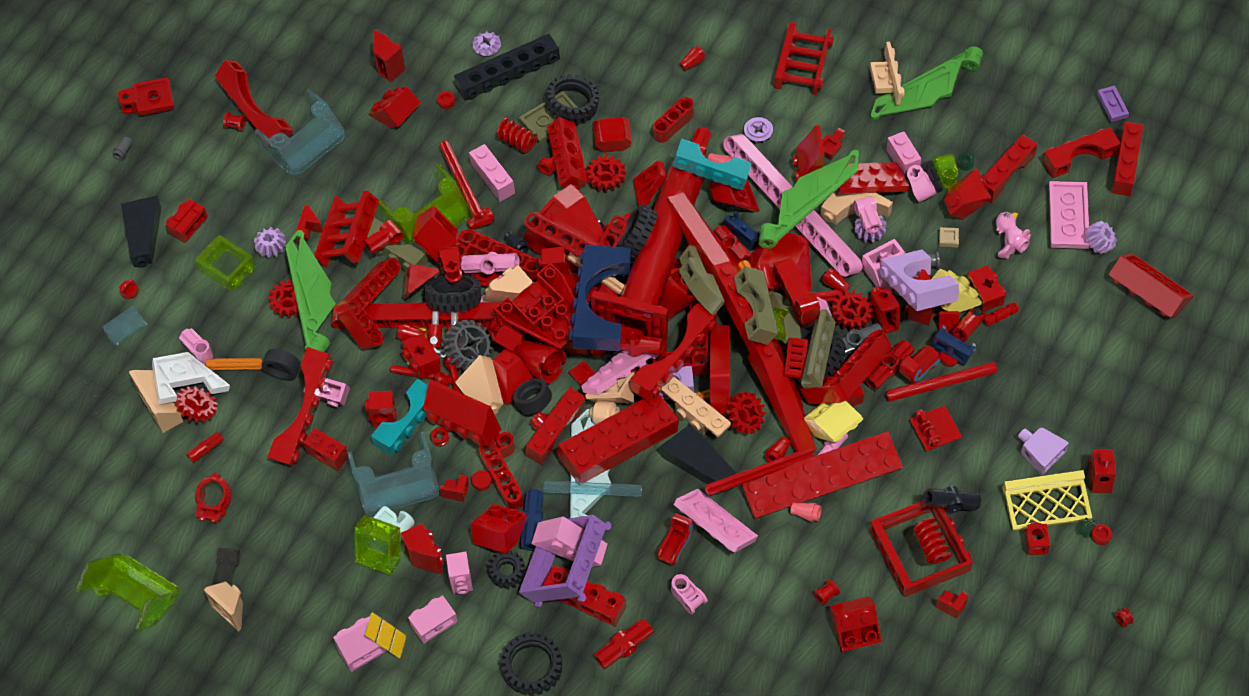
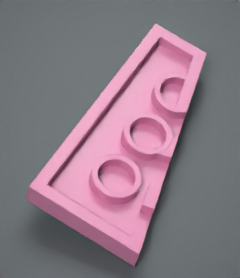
M622 350L605 366L601 367L596 374L588 378L581 386L583 393L598 395L616 384L617 378L627 377L632 374L631 370L636 366L641 368L647 364L646 360L649 358L655 359L659 355L644 353L640 356H632L628 351Z

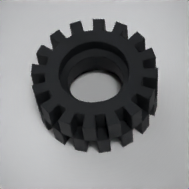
M512 550L506 554L502 553L499 555L498 552L495 553V558L492 556L491 562L488 565L491 581H493L495 586L499 585L501 589H503V586L509 589L511 585L513 588H516V583L520 585L522 583L521 579L524 580L526 574L522 556H518L517 552L512 554ZM504 564H512L515 567L514 572L510 575H502L499 569Z

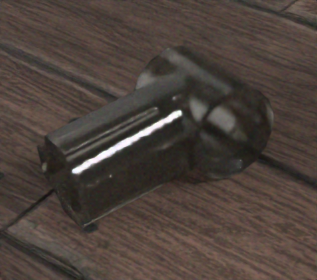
M218 548L216 554L217 567L213 580L214 585L227 582L231 586L235 567H238L241 554L239 549Z

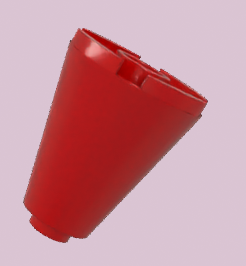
M680 268L673 269L669 273L658 306L668 309V320H671L697 299L683 280L679 272Z
M522 340L519 347H515L513 350L536 378L543 379L548 384L557 380L563 371L560 369L562 363H566L565 352L553 346Z

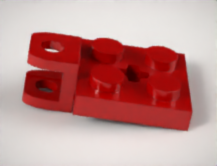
M168 77L135 83L133 88L123 89L118 92V99L123 114L138 112L139 116L174 109Z

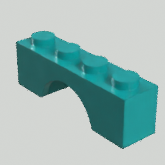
M681 139L672 166L731 186L732 188L743 190L752 163L736 157L725 163L712 162L701 153L699 144Z
M416 379L406 392L410 410L404 418L396 422H382L371 435L375 447L393 456L396 451L398 452L402 448L406 438L414 433L418 423L423 422L426 417L423 409L428 389L426 383Z

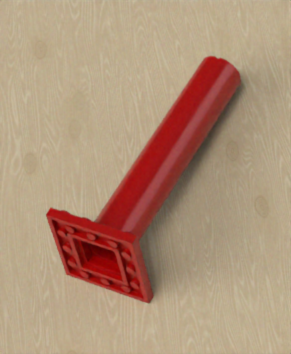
M674 161L671 163L654 211L657 212L656 223L653 226L652 232H650L649 238L646 240L647 242L635 257L621 296L618 297L593 291L591 295V310L597 316L612 323L622 324V333L638 330L643 333V336L663 338L666 341L665 351H668V309L658 306L684 235L667 201V197L684 193L693 206H695L705 177L673 167Z

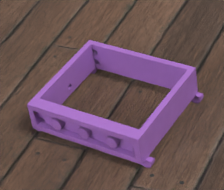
M595 515L568 518V520L585 531L566 583L542 586L549 574L556 554L536 546L519 593L530 601L535 602V607H541L542 601L578 597L577 601L584 602L586 596L583 590L604 532L611 529L609 521L604 523Z

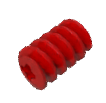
M508 117L502 120L497 131V136L500 140H504V142L515 146L524 153L531 151L538 139L537 133L533 135V131L529 130L527 132L526 127L521 128L520 124L515 125L513 120L509 122Z
M935 518L925 519L914 528V533L917 535V540L920 542V547L923 549L926 561L930 564L941 563L952 557L951 552H946L949 550V546L943 545L946 539L940 538L943 535L942 531H937L940 526L933 524L936 522Z

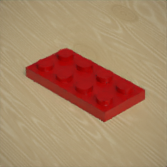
M897 162L859 163L858 171L837 190L839 194L907 192L909 184Z

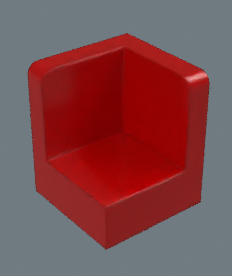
M460 474L458 481L446 479L445 485L440 487L441 497L464 502L469 488L468 476Z
M946 590L942 596L937 598L935 607L957 619L966 606L969 595L961 591L959 596H956Z

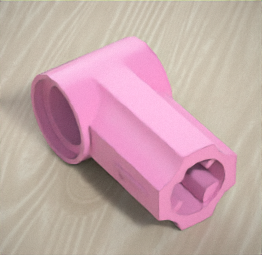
M870 196L854 200L855 212L857 216L861 217L866 232L873 234L882 229L874 197Z
M192 328L185 329L181 333L179 340L196 359L203 364H206L207 359H213L209 343L203 340Z

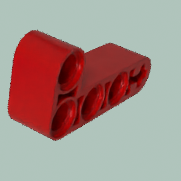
M788 257L774 262V272L799 324L802 326L819 319V301L815 294L810 295L793 258Z
M501 432L488 447L483 444L479 445L480 458L487 472L491 475V479L506 507L519 510L523 506L522 492L504 458L514 453L515 441L510 432ZM495 466H500L499 469H493ZM505 481H508V482H509V483L506 484V485L501 484L502 482H505Z

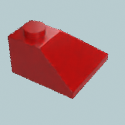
M975 168L948 189L944 201L950 215L964 220L989 201L991 196L979 170Z
M715 181L709 185L714 201L756 213L760 211L749 181H746L743 190Z
M506 348L493 359V364L502 400L508 406L514 401L513 394L518 386L534 378L522 360L514 352Z

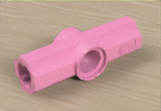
M489 252L487 255H467L462 257L461 268L464 273L483 272L485 274H492L496 271H506L510 267L514 269L520 264V259L517 253L497 254Z

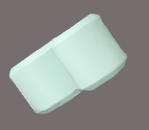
M383 506L373 517V522L377 528L395 541H401V532L415 525L414 519L407 512L400 511L397 517L386 506Z

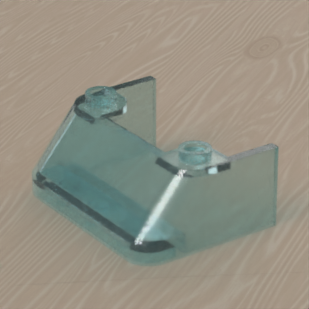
M310 88L306 91L312 114L316 118L291 138L285 134L278 133L269 139L258 129L255 130L259 148L291 175L301 174L345 138L344 128L330 106Z
M424 431L420 432L424 449L413 454V467L375 477L373 470L367 466L356 468L352 452H347L362 508L366 514L375 515L383 506L388 507L390 510L433 499L439 494L440 488Z

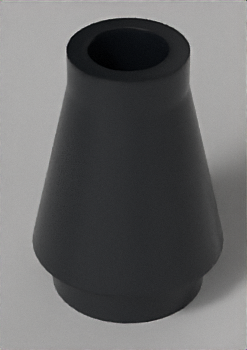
M512 231L505 234L504 239L510 247L527 254L529 245L526 240Z

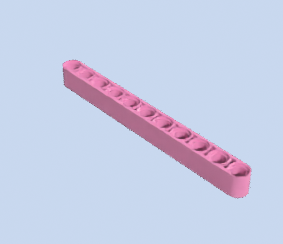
M739 134L726 137L723 143L725 150L732 158L736 157L752 163L748 175L780 209L783 191L792 188V186L746 136ZM815 210L796 225L800 232L841 276L846 277L862 271L861 260Z

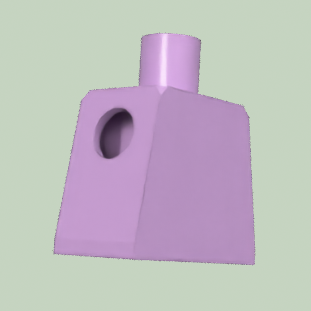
M1025 428L1018 435V438L1024 442L1021 454L1041 476L1067 452L1069 443L1044 428H1039L1034 434Z

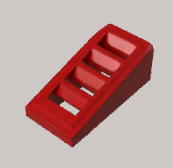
M789 338L784 376L802 379L806 363L808 340ZM789 367L800 368V370L790 369Z

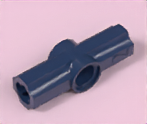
M538 489L526 491L525 509L522 511L527 514V519L522 530L521 548L527 551L535 550L536 546L531 543L538 522L543 521L542 506L544 496L543 492Z

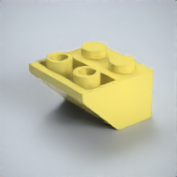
M939 269L932 279L950 275L959 283L958 301L940 305L942 309L958 311L960 313L981 305L982 301L978 297V292L971 288L969 285L970 281L964 276L959 277L950 270L947 272Z
M844 401L841 403L820 404L805 416L804 420L814 437L835 443L840 441L848 431L855 429L863 418L849 403Z

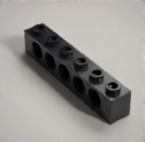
M550 33L454 75L456 88L465 101L475 98L484 92L491 91L493 88L507 84L511 80L559 60V47Z

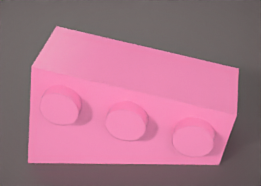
M563 516L538 522L531 544L574 562L585 530ZM602 540L592 567L602 564L607 548V543Z

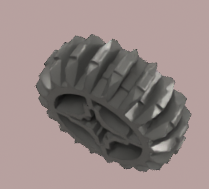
M463 320L449 327V331L445 333L447 338L443 340V343L447 346L443 350L448 351L445 357H451V364L456 363V368L462 367V370L466 371L479 355L492 357L490 353L494 349L490 345L494 341L489 340L491 335L485 333L487 328L481 329V323L475 324L474 320L469 322L468 320ZM473 343V345H471L470 347L464 348V346H466L467 344L469 345Z

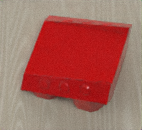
M606 118L593 122L595 147L597 150L606 153L624 151L631 147L632 139L628 118Z

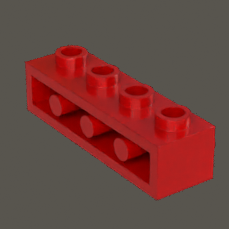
M554 565L542 586L566 583L570 571L565 567L559 568ZM588 579L583 590L586 596L584 602L577 601L578 597L557 599L613 627H616L626 609V599L622 594L618 592L612 593L606 590L603 585L593 584Z

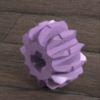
M882 215L879 216L882 229L873 234L866 232L859 216V219L855 221V233L858 234V239L864 238L865 243L868 240L874 243L875 239L880 241L886 233V221H883Z
M1096 222L1086 229L1087 233L1085 236L1088 239L1086 242L1090 244V248H1093L1095 253H1107L1116 246V233L1112 231V227H1109L1107 222Z
M272 227L269 230L263 228V232H257V237L254 238L256 251L262 257L267 255L269 259L272 255L277 257V253H283V248L286 247L285 236L278 228L275 230Z

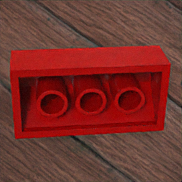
M1133 253L1120 256L1109 273L1116 284L1126 286L1129 293L1134 296L1139 295L1144 299L1143 302L1150 307L1155 306L1160 310L1159 313L1167 318L1177 316L1195 296Z
M433 380L429 382L423 407L427 420L432 424L437 423L447 431L452 430L463 438H470L478 445L483 444L488 447L502 430L491 406Z

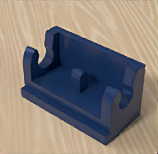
M736 211L733 212L732 218L729 216L724 218V225L749 251H752L759 245L760 231L755 232L744 223Z
M943 325L936 334L932 346L966 365L975 352L977 344L973 343L972 346L966 344L946 332L947 327Z

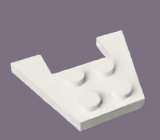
M189 352L153 358L152 368L159 405L177 400V395L172 389L175 387L204 382L211 394L229 391L230 385Z

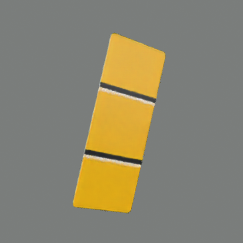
M372 612L365 636L400 658L406 635Z

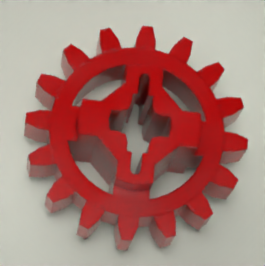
M607 154L604 155V158L597 156V161L592 159L591 164L587 165L588 183L592 184V188L598 186V191H601L602 188H605V192H608V188L614 191L615 186L621 187V182H625L626 169L624 163L620 162V158L614 160V155L610 158H607Z
M288 279L287 283L280 281V286L275 284V290H270L271 296H268L270 308L274 310V314L280 313L282 318L285 314L288 318H291V314L297 317L299 310L293 283H291L290 279Z
M852 290L851 294L845 291L844 296L838 294L837 299L833 301L831 312H833L832 318H838L836 324L842 323L843 329L849 326L850 331L853 330V327H856L857 330H860L861 325L866 327L867 323L871 321V315L874 310L871 309L872 302L867 303L869 297L863 298L862 292L856 295L855 290Z
M194 386L193 389L190 387H186V390L181 389L180 393H177V400L174 406L177 407V412H182V417L188 416L189 421L195 419V422L198 423L199 419L203 422H206V419L211 420L212 416L216 413L218 403L215 402V397H210V392L205 393L203 388L198 390Z
M750 391L736 393V396L731 397L733 402L728 403L730 410L727 411L731 416L728 418V421H733L731 427H737V432H743V434L757 432L756 429H761L760 423L765 422L762 416L766 415V412L762 411L765 405H760L761 398H756V393L750 394Z

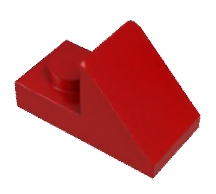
M304 205L296 231L301 230L304 233L303 239L305 242L309 240L311 231L318 233L323 231L321 222L308 205ZM295 238L297 245H299L300 238Z

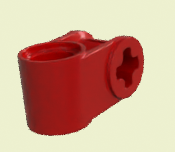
M458 246L439 249L446 280L450 283L459 282L462 279V270Z

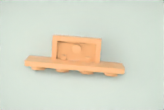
M886 42L884 51L886 62H870V72L875 93H894L896 105H900L901 98H904V88L901 87V75L897 73L898 62L894 60L895 50L891 48L890 42Z
M673 377L668 384L662 387V392L675 402L676 415L690 423L697 432L699 431L704 435L707 431H711L719 437L731 426L730 421L677 378Z

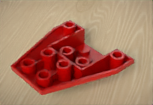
M572 184L554 195L539 212L598 244L604 233L586 197ZM535 216L530 224L533 226L538 225L539 219ZM548 225L545 228L546 232L550 235L556 232L555 227L552 225ZM526 229L523 239L528 242L529 247L534 252L542 255V249L561 247L532 230ZM569 234L562 236L564 243L569 244L573 241ZM605 237L604 242L607 245H611L607 237ZM585 243L580 244V245H579V250H580L581 252H584V250H585V245H587V244H585ZM565 249L566 255H567V257H568L570 251H568L567 249ZM569 261L571 269L578 271L579 267Z
M788 232L778 241L774 248L768 249L758 245L752 253L754 259L751 268L755 269L757 265L762 263H769L770 267L773 268L774 262L792 257L811 293L809 242L805 236ZM773 269L774 289L783 291Z
M549 263L536 274L537 281L515 299L511 300L507 297L494 307L493 310L506 323L560 350L571 341L570 329H574L572 313H576V309H574L575 297L564 275L552 263Z

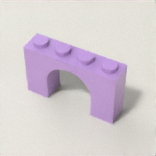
M923 250L881 259V277L916 311L958 301L959 283L950 275L932 280L914 279L916 275L919 276L921 269L926 270L928 275L931 274V257Z

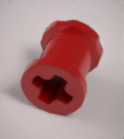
M226 112L223 119L224 128L232 127L237 128L239 131H243L245 128V115L236 116Z
M829 579L826 581V585L819 590L816 589L813 594L816 600L822 606H825L827 601L833 596L840 595V590Z

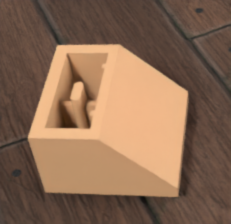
M519 265L514 269L510 267L502 274L503 276L499 280L496 278L488 285L489 287L484 291L486 294L482 300L484 302H502L507 297L513 300L530 287L533 282Z

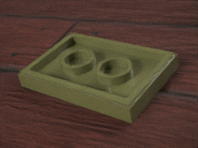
M564 91L555 95L558 102L564 106L578 108ZM544 102L520 116L519 121L528 131H533V135L538 134L537 142L541 144L550 139L547 127L556 120V115L552 116L550 111L548 112Z

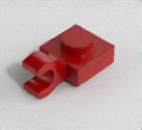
M838 128L832 137L827 134L823 138L822 143L826 157L833 159L841 149L842 141L845 138L843 135L845 133L844 130Z

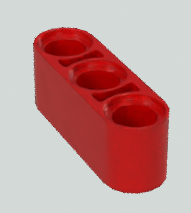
M682 97L655 121L653 129L654 139L657 142H667L693 118L694 101L691 98Z

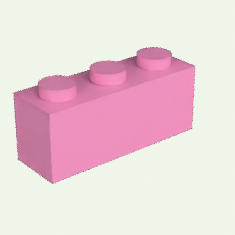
M485 144L469 152L471 166L499 202L515 194L514 181Z

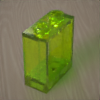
M218 235L195 259L196 266L200 272L231 292L240 286L243 279L248 274H251L256 266L251 254L221 235ZM226 250L243 260L229 276L211 266Z
M364 515L355 526V562L391 575L401 563L400 527ZM369 538L387 544L388 554L370 548Z

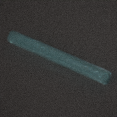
M544 481L543 491L549 493L640 497L642 495V486L634 484Z

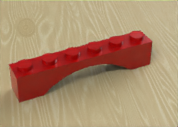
M225 59L215 74L219 85L237 103V107L245 113L246 118L253 123L256 131L265 138V142L268 145L283 147L294 130L285 119L271 117L257 106L249 89L247 72L239 62Z
M698 302L687 314V331L678 348L663 360L642 366L631 378L630 390L649 402L654 396L657 397L662 390V386L665 383L668 384L675 371H679L683 367L687 357L690 358L694 354L696 347L699 344H703L707 334L715 330L718 324L717 313L715 315L711 314Z
M307 347L301 363L305 379V396L302 407L291 426L274 438L267 456L269 459L292 467L299 461L301 454L299 450L301 444L304 445L303 442L307 438V427L311 426L314 415L312 414L314 408H317L320 403V391L325 388L327 378L325 377L333 366L334 361L330 354Z

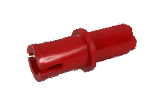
M216 432L204 442L200 441V444L187 452L186 455L192 463H195L205 454H210V450L224 439L219 432Z

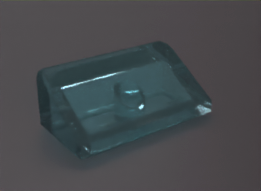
M131 306L102 328L107 337L116 346L144 327L146 322L136 308Z

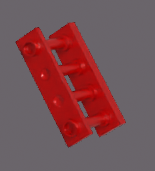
M789 22L775 75V89L782 90L783 83L793 82L814 86L813 95L817 96L818 89H822L823 79L821 77L828 49L833 46L834 37L831 36L832 29L828 28L826 37L799 33L796 30L797 23ZM804 40L821 43L824 46L823 50L820 51L797 47L794 41ZM795 53L818 57L820 62L819 65L793 61L790 55ZM790 68L814 71L817 74L816 78L812 79L789 75L786 71Z
M369 190L362 192L359 202L346 204L338 196L334 197L314 254L322 266L328 267L331 257L345 255L352 263L359 262L365 245L363 240L368 236L379 204V200ZM356 210L354 217L345 218L347 211ZM351 225L349 232L339 234L342 226ZM346 240L343 248L334 249L336 242Z

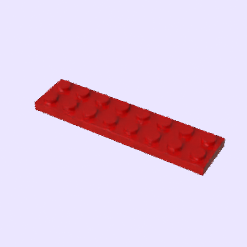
M889 431L796 462L777 472L741 484L755 520L790 508L793 502L805 503L901 470L903 466Z

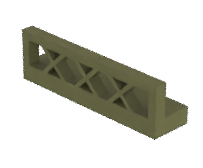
M826 309L820 311L819 319L814 322L801 381L804 389L822 387L836 323Z

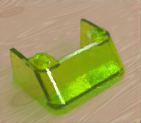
M439 163L436 164L439 180L438 189L442 195L414 213L406 207H400L391 211L382 200L379 201L382 219L384 221L392 220L404 234L402 241L405 245L414 241L412 237L417 216L433 205L455 227L470 216V209L456 181Z
M121 553L86 562L76 587L77 592L92 589L99 596L114 594L140 611L138 615L139 620L136 625L138 630L157 624L175 602L180 592L176 585L131 557Z

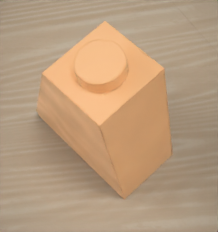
M479 355L455 383L465 395L491 406L494 414H497L499 408L503 405V400L493 360L490 357Z

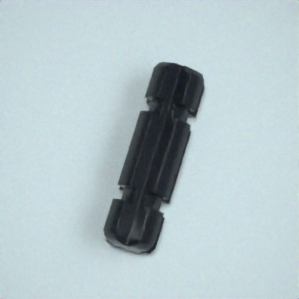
M924 161L923 168L927 172L936 193L942 192L943 184L940 181L941 179L934 167L933 161Z

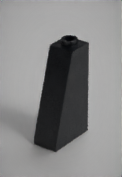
M158 196L121 204L130 258L134 268L153 263L162 209Z
M691 424L660 446V456L705 484H710L736 474L731 466Z

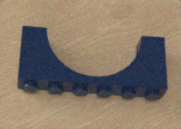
M585 245L584 252L580 254V264H582V267L578 269V279H580V282L576 284L578 298H574L576 313H572L574 329H570V340H573V348L620 351L622 324L612 323L597 316L588 306L586 299L591 289L600 281L616 275L629 274L631 248Z

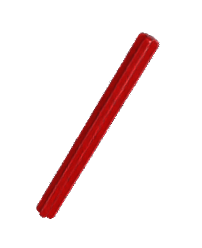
M447 140L440 142L439 146L473 217L476 220L482 218L483 212Z
M995 362L890 389L886 391V397L888 401H894L994 374L997 372V366Z
M807 448L707 484L705 486L707 495H713L777 472L796 462L814 457L813 450Z

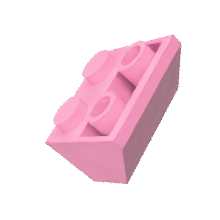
M893 239L863 255L862 269L876 287L893 290L894 288L880 275L881 259L905 254V251Z
M370 616L359 619L353 626L348 629H342L333 637L338 652L350 672L387 652L386 649L365 636Z

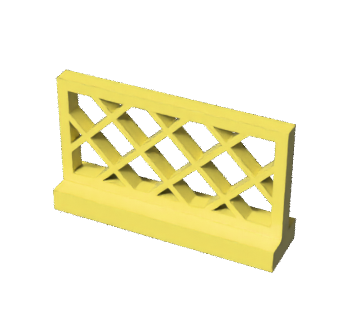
M1084 471L1004 482L1002 491L1006 498L1012 531L1026 529V526L1031 524L1029 523L1030 520L1047 524V526L1091 520L1092 514L1084 483ZM1080 486L1081 495L1079 498L1068 492L1071 487ZM1057 489L1063 493L1059 501L1049 496L1051 490ZM1038 492L1044 497L1039 504L1029 498L1032 493ZM1018 495L1024 501L1018 507L1012 503L1010 496ZM1065 496L1075 501L1071 509L1061 504ZM1045 499L1056 505L1051 513L1041 507ZM1026 501L1036 507L1032 515L1021 509ZM1079 504L1085 508L1086 515L1079 516L1073 512V509ZM1057 507L1068 513L1065 518L1059 519L1053 515ZM1038 509L1048 515L1045 521L1040 522L1033 517ZM1018 512L1028 518L1025 524H1016L1015 516Z

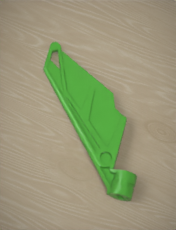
M969 47L965 52L901 85L904 88V98H901L900 105H896L894 93H887L877 98L871 112V119L877 120L880 116L931 107L939 99L951 97L961 67L971 71L978 70L984 54L983 50L978 47ZM884 106L878 113L875 112L877 107Z
M853 150L849 156L800 177L794 187L783 191L778 225L770 223L761 225L759 245L763 248H774L781 238L858 171L859 151ZM854 157L855 163L849 165L850 161Z
M298 230L286 245V252L306 344L304 349L310 347L325 352L330 346V341L325 336L316 333V331L336 303L330 295V280L303 239L304 233ZM295 238H300L298 249L293 242Z

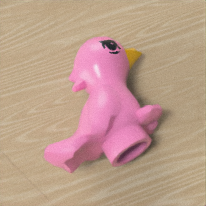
M1003 212L996 219V230L999 231V234L1005 233V247L998 252L999 258L1009 259L1010 254H1014L1016 250L1022 253L1029 246V240L1031 239L1030 230L1022 231L1016 226L1018 213Z

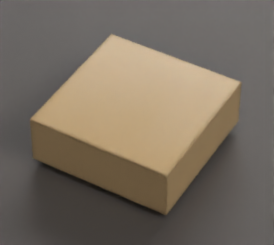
M940 227L939 247H958L959 228Z

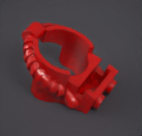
M212 473L211 476L205 477L197 485L195 499L198 504L195 517H198V520L206 521V519H209L212 523H218L226 515L225 509L230 505L232 492L230 491L229 484L223 478L221 479L220 474ZM212 481H215L223 487L224 495L218 505L209 507L204 501L206 493L204 488L212 483Z

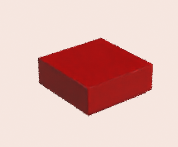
M585 361L569 371V375L580 387L588 378L596 374Z

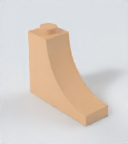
M836 190L821 206L820 217L826 222L837 225L845 217L856 213L854 200L873 196L877 205V213L888 218L892 212L893 202L877 193L839 194L838 190Z

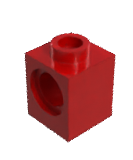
M1034 522L1027 525L1024 533L1027 555L1048 554L1050 540L1047 524ZM1033 536H1039L1041 539L1037 540Z

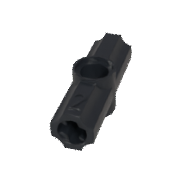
M950 486L943 490L928 488L924 492L923 498L925 505L946 508L949 513L958 512L961 509L977 511L981 507L980 503L982 500L980 494L959 491L956 486Z

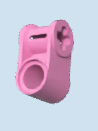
M919 165L911 166L907 171V177L911 183L913 193L920 203L934 196L936 191L929 176L923 171L922 167Z
M680 574L672 579V594L688 613H695L696 608L702 603L706 604L708 602L705 594L687 576ZM682 584L685 586V588L678 589L676 588V585Z

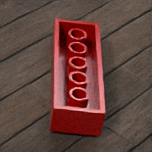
M660 394L657 397L654 396L650 402L642 399L558 444V458L578 485H581L677 433L679 419Z

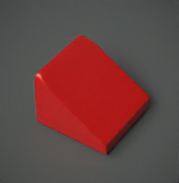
M940 311L938 319L939 331L945 325L947 327L946 332L952 333L959 323V312Z

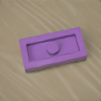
M1115 86L1098 90L1097 96L1111 122L1128 118L1129 112Z

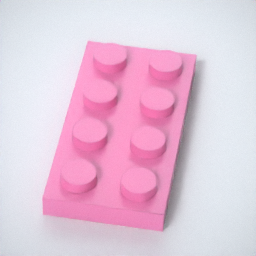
M1050 181L1051 248L1089 249L1090 244L1086 242L1088 239L1085 236L1087 233L1086 229L1089 228L1087 182Z
M699 489L677 498L674 503L681 513L690 517L695 524L704 528L713 538L719 540L728 550L734 553L754 543L758 537L757 534Z

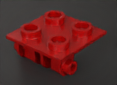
M945 405L929 412L920 409L916 411L915 417L909 419L926 452L962 438Z

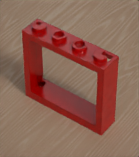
M924 501L874 519L870 523V531L904 597L971 571L973 563L971 553L969 551L966 552L963 538L960 534L957 535L954 521L952 518H948L946 508L931 507L925 505ZM933 512L960 564L911 583L885 530Z

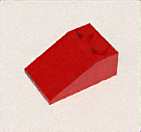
M815 125L796 148V156H793V166H797V171H795L796 182L800 177L824 167V149L820 125Z

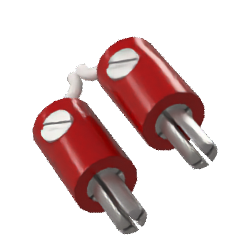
M433 311L432 324H428V341L436 353H439L441 357H445L448 351L443 356L441 351L436 350V347L441 348L442 325L439 324V312ZM451 312V325H447V332L449 327L458 322V312Z

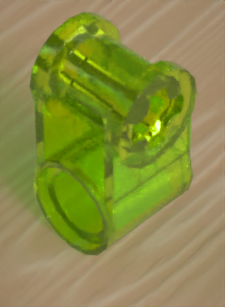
M951 153L934 156V167L938 172L943 188L949 189L957 183L958 169L954 155Z

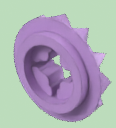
M486 31L484 34L479 33L477 37H474L472 44L476 53L489 56L495 54L500 49L501 41L494 32L488 33ZM485 40L489 42L490 46L484 43L483 41Z
M752 118L744 126L745 136L749 138V141L753 140L756 143L758 141L765 142L766 139L771 138L773 126L765 118ZM762 128V133L758 132L755 134V129L759 130Z

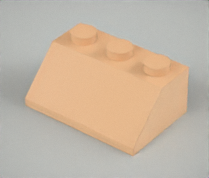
M153 370L129 371L139 395L162 433L183 422L182 412L176 411L177 407L174 406L173 402L158 404Z

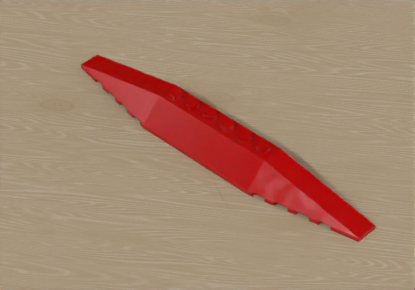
M684 193L667 197V201L689 244L696 247L706 273L713 274L725 301L724 304L750 352L748 359L795 451L799 452L811 448L815 452V443L811 430L804 420L806 414L795 378L784 376L786 354L777 336L767 345L748 340L745 323L754 314L750 303L737 292L734 276L740 272L738 263Z

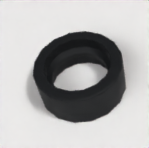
M275 348L269 349L262 361V368L266 373L274 378L286 381L296 378L301 365L299 359L292 353Z
M535 378L519 385L513 394V399L522 413L534 414L544 409L550 403L552 392L543 379ZM538 393L535 397L527 400L531 395Z

